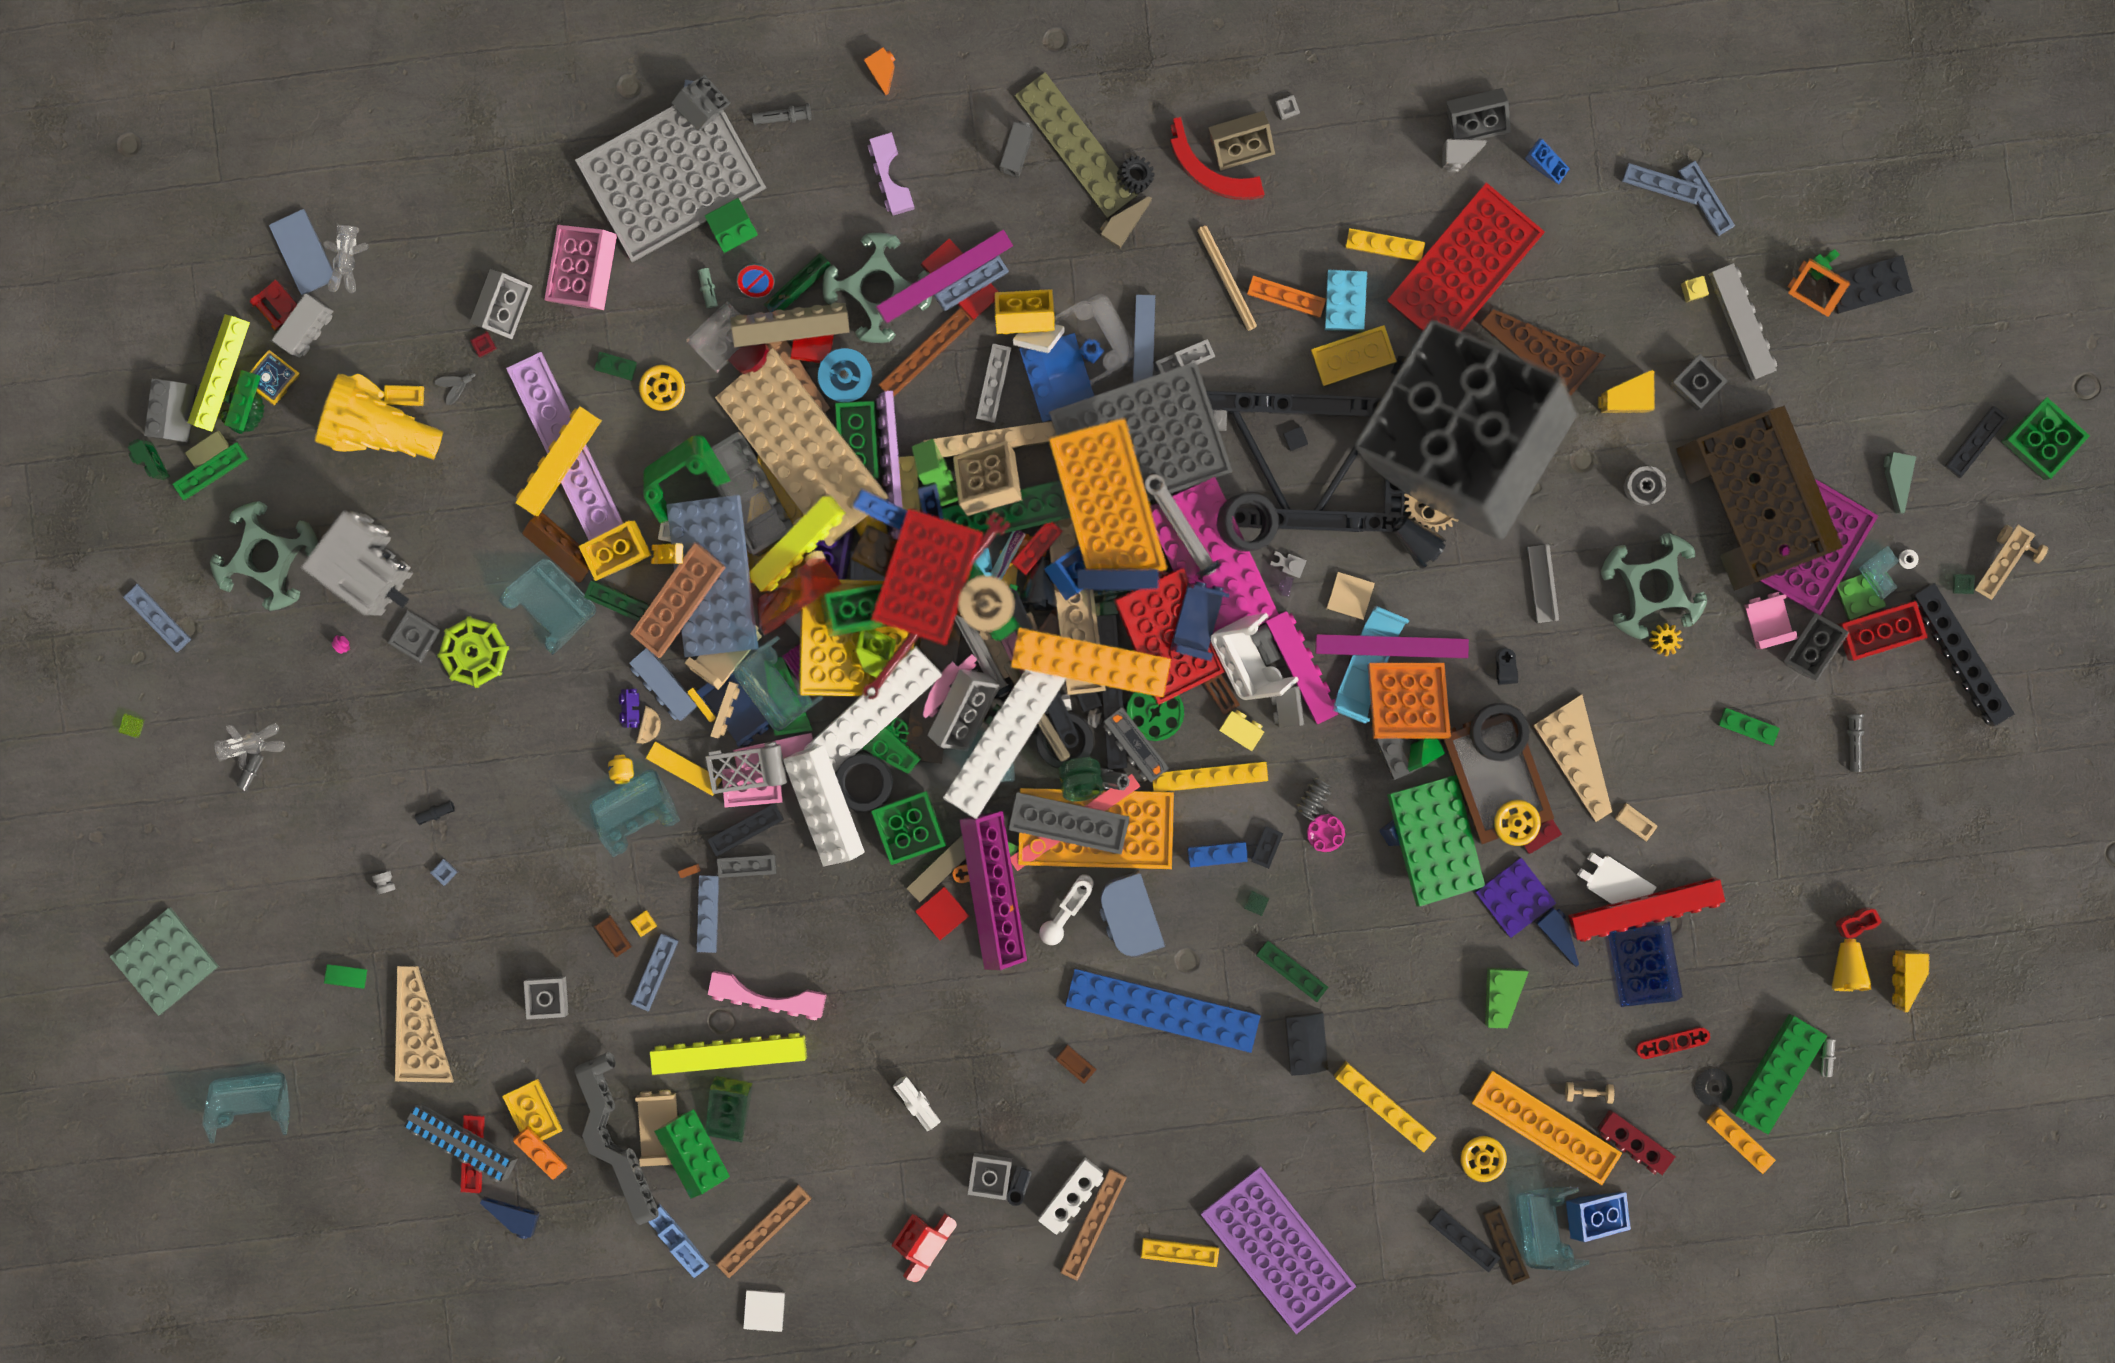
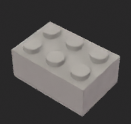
M305 294L272 341L299 358L305 356L310 349V343L320 336V329L332 319L331 314L333 310L316 298Z

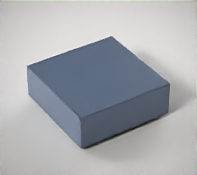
M443 859L430 873L445 886L458 871L447 860Z

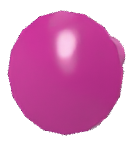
M1329 814L1319 815L1315 818V821L1310 822L1307 829V838L1311 846L1317 851L1331 852L1339 848L1344 842L1345 828L1337 817Z

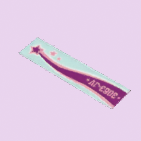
M1021 530L1013 531L991 571L993 573L991 577L1002 580L1026 535Z

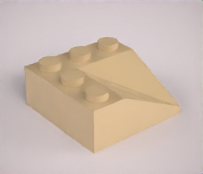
M1008 441L953 457L959 504L967 516L1022 500L1015 452Z

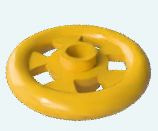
M656 365L649 368L642 375L639 383V393L644 403L650 408L659 411L669 410L677 406L685 392V384L681 374L668 365ZM661 372L669 374L668 380L660 378ZM651 377L656 379L652 386L647 384ZM671 383H677V391H671ZM662 384L666 387L664 391L659 390V386ZM652 391L657 396L654 401L648 395ZM670 395L672 400L664 403L662 397Z
M1511 800L1498 809L1494 819V827L1502 841L1509 845L1521 846L1531 842L1537 836L1540 829V816L1535 807L1523 800ZM1517 808L1518 813L1510 815L1509 810ZM1525 811H1528L1531 815L1529 820L1522 815ZM1502 819H1508V827H1502ZM1517 819L1521 821V825L1518 827L1514 824ZM1527 825L1532 827L1528 834L1523 832ZM1510 831L1517 832L1518 837H1510Z
M1488 1136L1473 1138L1464 1146L1461 1153V1165L1464 1172L1470 1178L1479 1182H1488L1499 1177L1504 1171L1507 1162L1506 1152L1501 1143ZM1487 1144L1494 1147L1492 1153L1485 1149ZM1478 1146L1480 1150L1474 1155L1471 1150ZM1483 1155L1487 1157L1485 1162L1480 1161V1157ZM1493 1157L1499 1158L1498 1166L1492 1165ZM1474 1159L1477 1166L1471 1168L1469 1161ZM1481 1168H1489V1174H1481Z

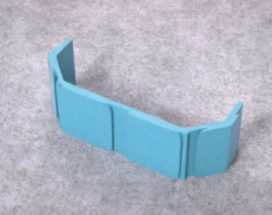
M1375 606L1360 636L1398 637L1404 625L1409 623V620ZM1352 655L1336 695L1333 711L1364 724L1369 722L1370 719L1367 717L1371 701L1368 664L1387 663L1390 656Z

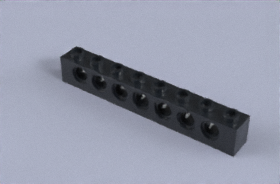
M1929 583L1911 594L1910 596L1913 599L1911 601L1917 602L1919 611L1922 614L1923 623L1930 627L1932 638L1941 645L1943 656L1952 663L1951 669L1957 676H1960L1962 687L1971 694V701L1982 712L1981 718L1985 724L1997 726L2015 715L1937 585ZM1930 601L1934 603V610L1932 612L1927 608V604ZM1940 617L1944 620L1942 628L1937 625ZM1950 634L1954 636L1952 644H1949L1947 641V637ZM1960 650L1964 653V659L1962 661H1960L1957 657V654ZM1969 667L1974 669L1972 677H1969L1967 674ZM1980 683L1984 685V691L1981 694L1977 690ZM1989 700H1993L1994 707L1992 710H1990L1987 706Z

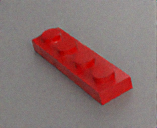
M464 1115L463 1128L484 1139L485 1116ZM462 1162L461 1192L480 1193L482 1191V1172L476 1171L473 1168L474 1166L469 1163Z

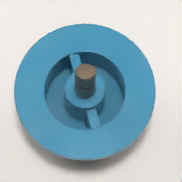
M837 349L829 353L822 360L818 370V381L821 389L829 398L838 402H852L861 398L869 389L872 381V370L869 362L861 353L853 349Z

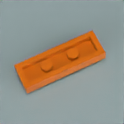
M528 1126L513 1138V1142L552 1180L567 1168V1164Z

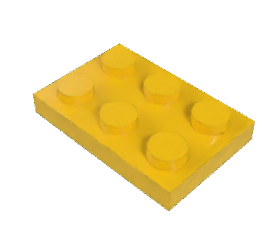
M539 1079L502 1096L519 1132L528 1126L543 1141L563 1131Z

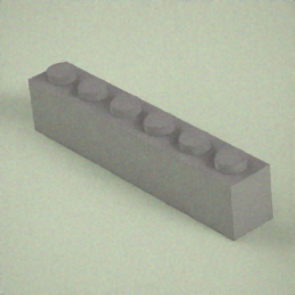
M1733 263L1708 274L1751 381L1777 371V362L1768 350L1770 349L1769 342L1763 337L1761 332L1763 331L1761 322L1756 320L1754 315L1756 313L1755 307L1748 300L1747 287L1741 283L1739 268L1735 267Z

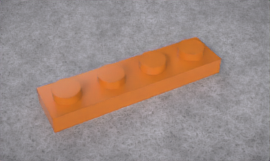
M1256 276L1252 277L1247 293L1249 296L1318 318L1321 317L1326 302L1325 298Z

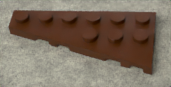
M1494 309L1480 324L1517 357L1561 376L1569 396L1575 392L1606 356Z

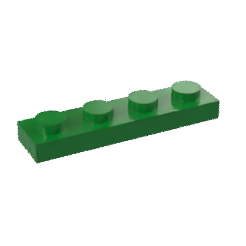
M236 442L173 483V486L182 500H187L249 458L240 444Z

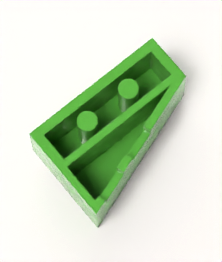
M934 439L912 446L918 476L924 486L937 484L941 507L959 501L957 482H954L953 475L948 470Z
M1487 968L1485 1025L1488 1028H1508L1527 978L1528 970Z

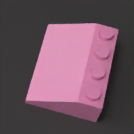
M557 225L545 301L604 310L617 234L601 229Z

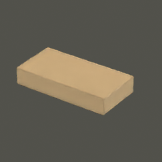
M1627 803L1615 817L1618 822L1646 842L1658 827Z

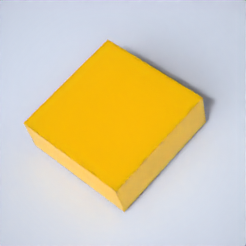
M647 910L630 921L640 937L657 927Z

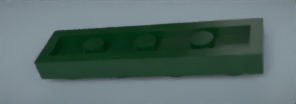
M819 253L774 294L764 306L770 312L776 310L784 311L832 265Z
M594 579L590 581L584 598L638 622L650 606L646 602Z
M1268 940L1256 954L1257 957L1316 1002L1319 1001L1329 988Z

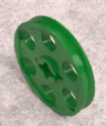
M1134 692L1127 705L1126 712L1132 721L1137 715L1143 717L1144 723L1138 728L1145 738L1150 741H1161L1171 737L1178 731L1184 719V706L1179 695L1174 697L1178 701L1175 709L1168 708L1167 701L1163 702L1159 707L1160 716H1155L1150 722L1149 720L1152 717L1151 708L1155 709L1159 706L1150 694ZM1138 696L1143 697L1145 700L1142 707L1134 705V699ZM1169 717H1174L1177 720V725L1174 728H1169L1166 725V720ZM1152 726H1157L1160 729V734L1156 737H1152L1149 734V729Z

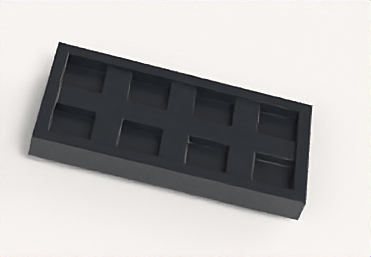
M1903 255L1839 273L1838 275L1850 281V284L1835 307L1837 314L1912 293L1913 289ZM1827 277L1833 295L1839 283Z

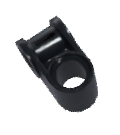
M1501 648L1496 652L1495 656L1498 685L1517 684L1516 655L1511 649ZM1505 652L1506 654L1510 655L1509 658H1506V661L1502 659V656L1505 655Z

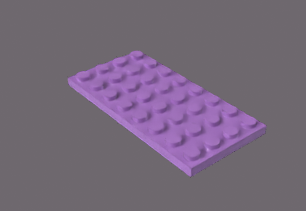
M1261 1166L1201 1212L1202 1217L1296 1334L1356 1287Z

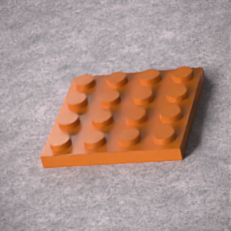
M1444 663L1368 664L1373 738H1450Z

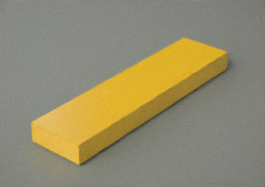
M658 742L654 743L646 759L706 793L714 795L708 770ZM720 777L716 779L717 788L722 781Z
M1143 1238L1141 1258L1217 1267L1219 1247Z

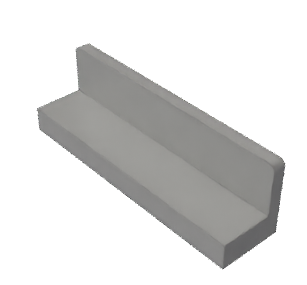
M1550 545L1527 547L1537 623L1558 621L1559 614Z

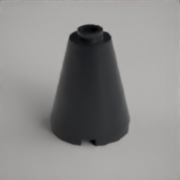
M1400 517L1393 524L1394 533L1415 564L1420 568L1427 567L1426 563L1430 560L1434 562L1446 546L1443 543L1446 542L1443 536L1408 517Z
M1041 557L1028 572L1020 597L1025 609H1029V606L1034 607L1036 611H1051L1053 607L1057 608L1054 583L1044 570L1051 564L1047 557Z

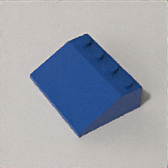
M1075 333L1060 337L1049 353L1024 347L1020 348L1042 423L1052 421L1049 411L1094 396L1082 355L1079 352Z

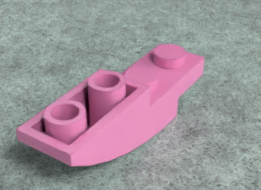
M972 654L959 666L951 662L942 671V676L933 684L923 710L925 718L928 716L932 718L939 711L937 707L944 703L951 689L949 686L953 684L959 670L971 671L976 666L974 662L977 659Z

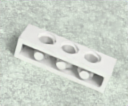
M1085 1157L1038 1217V1221L1056 1235L1059 1231L1063 1232L1069 1224L1067 1222L1071 1216L1075 1217L1081 1209L1078 1206L1082 1201L1086 1202L1092 1195V1192H1090L1094 1186L1098 1187L1103 1181V1170ZM1085 1177L1090 1182L1087 1186H1081L1079 1180ZM1075 1193L1078 1198L1075 1201H1069L1067 1195ZM1058 1208H1063L1066 1214L1060 1217L1056 1215L1055 1211Z

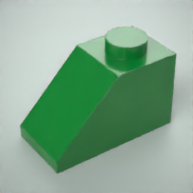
M1416 738L1417 741L1410 746L1409 772L1421 768L1445 754L1438 738Z

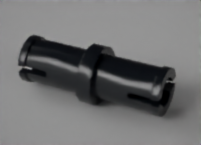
M451 800L438 806L433 805L430 809L415 814L416 822L422 825L431 820H439L441 816L455 812V806Z

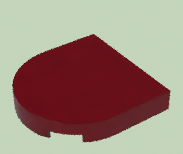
M765 343L741 346L728 361L741 374H747L751 371L754 373L766 363L769 347Z

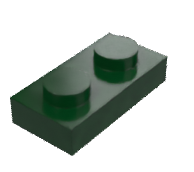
M599 351L594 370L632 381L637 362Z

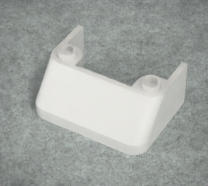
M1267 613L1243 617L1219 629L1211 636L1213 647L1236 694L1243 700L1280 696L1299 680L1298 677L1283 678L1277 668L1273 666L1266 667L1251 635L1257 632L1258 625L1268 617Z

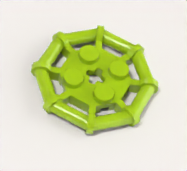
M467 616V619L444 630V638L437 657L440 658L451 681L455 680L479 688L485 682L498 675L501 676L509 646L506 645L498 631L497 624ZM473 626L487 631L484 635L473 632ZM467 627L468 633L459 638L455 635V633ZM490 634H492L499 647H492L488 639ZM452 638L455 640V647L452 652L447 653ZM470 647H473V649L477 648L476 657L468 655ZM499 651L496 665L493 666L490 663L493 658V652ZM453 656L458 665L456 670H454L448 657ZM485 667L491 669L490 672L478 677V671ZM462 669L468 670L473 673V678L459 673Z

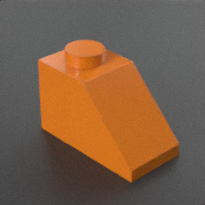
M883 47L864 59L886 96L889 94L895 69L893 61H895V58L890 50L886 52Z

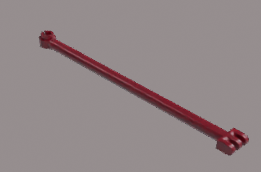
M995 512L986 522L990 527L981 538L973 564L997 532L1003 535L1010 525L1009 522H1006L1001 527L1000 524L1004 520L1002 517L997 522H994L998 515ZM909 633L874 681L864 687L863 694L865 697L869 695L870 688L875 689V694L870 695L867 699L878 697L880 687L917 640L918 635Z

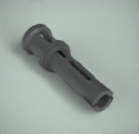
M806 103V106L794 107L790 105L788 109L752 113L754 125L789 120L792 123H796V120L804 119L812 121L809 103Z
M1847 714V718H1849L1847 734L1850 736V772H1862V736L1865 733L1862 718H1864V714Z

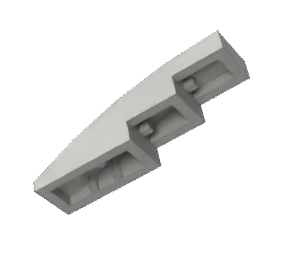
M1208 339L1154 362L1153 376L1193 362L1199 365L1214 358L1215 355Z

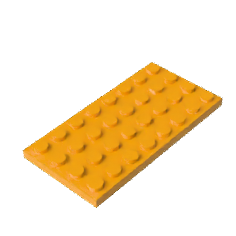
M1125 418L1050 438L1086 569L1145 568L1158 569V571L1165 570L1167 568Z
M1020 788V793L1079 806H1086L1108 791ZM1133 791L1106 810L1107 812L1130 816L1122 854L1060 841L1033 861H1022L1023 848L1031 843L1030 848L1035 854H1041L1046 845L1043 840L1038 839L1039 836L1019 832L1018 865L1172 869L1174 792ZM1035 841L1043 843L1044 848L1041 852L1033 850L1032 845Z

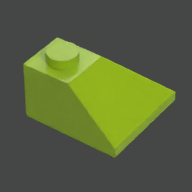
M874 629L859 631L856 652L864 672L877 677L894 654L895 639Z

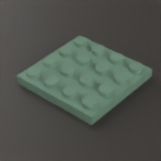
M171 908L164 911L110 956L158 1016L219 967Z

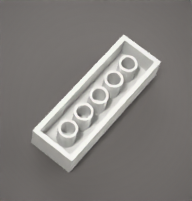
M822 745L799 751L784 758V765L823 867L850 861L865 853L825 746Z

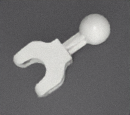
M1083 874L1077 878L1059 906L1061 910L1055 919L1047 921L1041 926L1039 935L1045 944L1056 945L1063 939L1064 924L1071 915H1076L1091 893L1094 881L1089 875ZM1079 886H1085L1087 889L1083 890Z

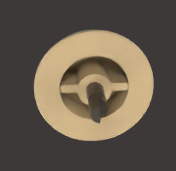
M982 576L971 580L962 590L959 599V608L964 620L973 628L981 631H992L1002 627L1011 617L1014 607L1013 596L1008 586L1003 581L991 576Z

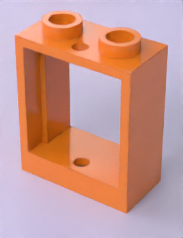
M1810 258L1808 262L1803 261L1798 269L1801 272L1798 278L1793 277L1789 283L1788 288L1790 290L1788 294L1829 317L1848 288L1850 281ZM1810 267L1839 283L1825 308L1796 291Z

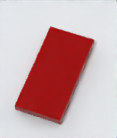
M948 239L925 259L921 266L931 274L963 253ZM989 284L958 303V305L974 321L995 302V292L999 291L992 284Z

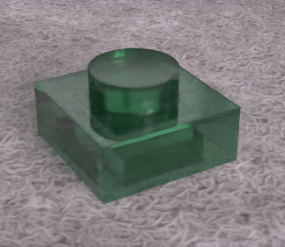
M1953 574V594H1974L1975 575Z
M1251 891L1244 909L1262 916L1269 898Z

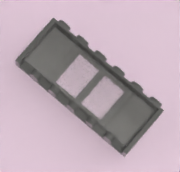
M736 432L712 447L713 452L731 481L719 486H715L711 478H709V481L714 488L717 487L720 493L718 497L740 495L746 549L750 554L761 556L771 550L794 526L745 436L740 432Z

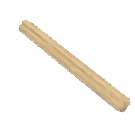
M1204 225L1198 228L1197 231L1246 329L1250 331L1256 328L1257 324L1208 227Z

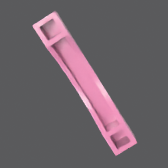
M715 970L712 972L708 995L712 996L714 1000L723 1001V998L730 999L733 1004L742 1005V1002L749 1003V1006L752 1008L769 1007V1011L779 1012L783 1010L787 1011V1014L791 1016L803 1014L806 1015L807 1019L817 1020V1018L822 1017L827 994L806 990L791 997H766L746 988L733 974Z

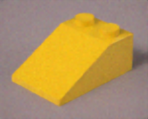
M627 521L579 546L595 581L651 556L636 521Z

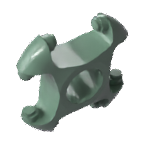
M881 232L867 233L860 242L866 248L868 246L871 248L875 245V253L861 270L843 281L835 280L839 277V271L834 265L828 267L823 277V298L827 304L831 305L838 300L836 291H843L852 296L863 306L872 323L870 330L867 327L863 328L861 326L855 332L859 340L865 342L886 343L894 338L895 333L890 328L888 330L884 328L880 331L883 319L876 306L881 303H871L863 297V282L873 273L887 274L894 281V291L891 297L912 284L893 270L884 254L886 247L896 249L901 244L896 235ZM926 270L922 271L918 275V281L930 273L926 272ZM932 296L917 304L922 311L930 306Z
M256 501L244 504L231 512L229 516L230 522L238 524L239 522L242 523L243 519L245 520L246 526L241 545L226 567L223 566L225 562L223 557L217 554L212 556L210 567L217 585L226 592H230L233 588L234 583H232L230 576L234 573L248 575L262 582L272 590L274 597L269 596L265 598L262 606L269 611L285 608L298 601L301 591L295 588L288 589L287 592L285 591L289 567L302 547L307 546L305 549L306 555L311 556L319 543L311 525L299 520L296 526L297 532L301 534L297 539H288L271 532L257 520V515L265 514L267 505ZM263 540H269L276 546L279 557L274 568L263 573L253 564L252 553L258 543Z
M1671 533L1659 536L1661 545L1669 547L1666 555L1655 561L1642 565L1624 564L1621 559L1625 558L1627 548L1625 545H1619L1614 547L1602 566L1601 575L1604 580L1612 579V575H1615L1614 569H1616L1625 581L1629 592L1631 614L1628 619L1622 613L1613 615V622L1617 628L1631 637L1641 640L1649 636L1647 628L1643 625L1638 626V623L1642 617L1654 611L1668 607L1683 608L1686 614H1683L1681 624L1683 627H1690L1697 622L1706 607L1708 600L1704 592L1695 594L1696 597H1693L1694 603H1691L1687 599L1679 581L1678 554L1681 552L1682 557L1686 559L1695 557L1694 547L1683 538ZM1651 569L1660 571L1668 582L1666 596L1657 603L1647 601L1642 596L1639 587L1641 577Z

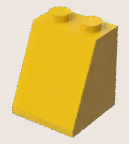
M1654 371L1646 372L1601 393V397H1598V408H1601V413H1647L1654 410Z

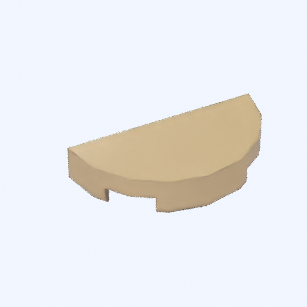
M648 706L645 707L636 743L652 741L657 737L661 728L659 715Z

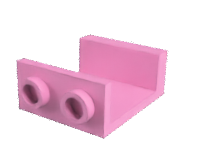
M1779 592L1767 595V599L1761 600L1760 597L1750 599V604L1744 605L1756 649H1763L1798 639L1796 631H1792L1783 600L1786 598V594L1779 595Z

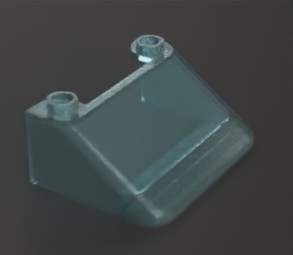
M542 559L509 585L499 599V602L508 609H514L521 604L551 634L545 641V647L552 655L570 640L596 612L595 605L590 600L584 598L585 595L548 559Z

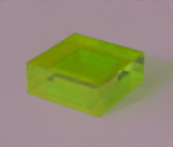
M124 714L119 733L139 738L144 719Z

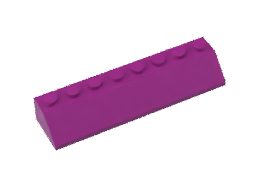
M1003 811L979 814L977 819L973 816L960 819L984 970H1002L1027 961ZM1013 905L1014 909L1010 912V906Z

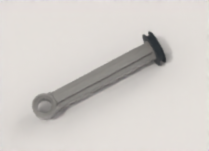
M1155 474L1149 476L1145 482V487L1152 497L1155 498L1199 567L1200 571L1195 575L1199 574V579L1209 576L1222 564H1219V560L1213 562L1169 493L1163 478ZM1152 479H1158L1161 486L1159 489L1153 490L1150 488L1149 482Z
M956 615L955 621L981 669L1001 685L995 698H1001L1010 693L1009 691L1013 689L1012 683H1006L979 631L970 626L962 617Z

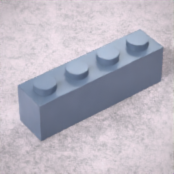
M647 648L630 662L632 666L630 668L637 677L640 675L644 679V686L649 691L653 690L657 694L655 698L662 706L666 705L670 709L668 713L674 720L682 721L698 707L685 688L658 657Z

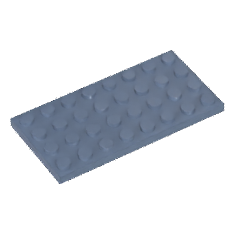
M740 495L666 504L671 544H683L682 560L693 544L698 543L726 566L681 629L684 656L692 657L758 649ZM674 564V571L679 564Z

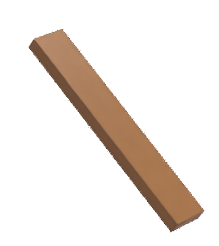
M1109 1168L1060 1273L1078 1281L1127 1176Z
M798 1184L716 1263V1266L730 1278L801 1210L812 1197Z

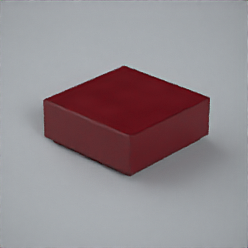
M488 331L470 340L480 358L497 349Z

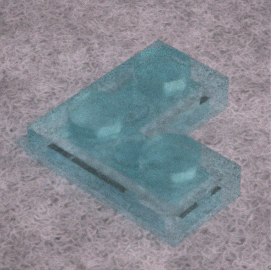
M1889 546L1883 548L1859 567V570L1880 599L1885 598L1898 588L1887 573L1889 569L1899 562Z

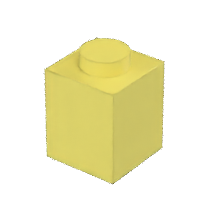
M1704 276L1681 283L1686 302L1709 295Z

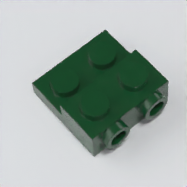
M136 439L129 443L128 448L130 452L128 454L133 463L145 466L144 469L149 477L160 480L170 477L152 442Z

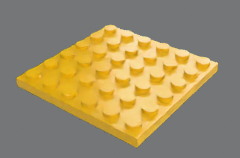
M802 579L799 695L861 696L864 687L874 681L876 677L864 672L856 652L859 632L829 637L820 599L824 594L884 584V581ZM892 626L874 629L896 640L894 653L909 634V632ZM914 644L911 646L908 652H910L914 648Z

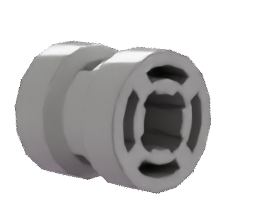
M391 871L372 876L373 882L377 885V895L396 889L394 883L391 882Z

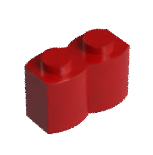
M1865 907L1856 911L1853 916L1842 917L1835 925L1842 937L1854 938L1864 930L1877 927L1882 921L1876 909Z

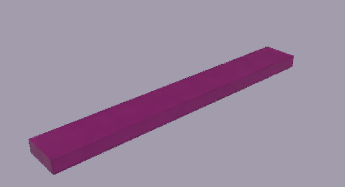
M1003 229L876 306V309L886 324L1013 247V244Z
M1317 634L1315 643V654L1468 658L1469 639Z

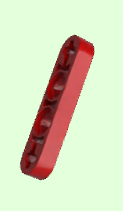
M1695 1027L1644 1040L1637 1044L1636 1053L1643 1059H1650L1701 1046L1709 1042L1710 1033L1703 1027ZM1699 1031L1705 1034V1036H1703L1702 1041L1699 1038L1691 1040V1037L1689 1035V1033H1691V1036L1693 1037L1698 1036ZM1681 1035L1687 1037V1043L1684 1046H1680L1677 1043V1039ZM1667 1040L1669 1043L1668 1048L1664 1051L1660 1050L1659 1042ZM1654 1042L1656 1053H1654L1653 1049L1648 1050L1646 1055L1640 1052L1643 1049V1045L1650 1048L1653 1047L1652 1043Z

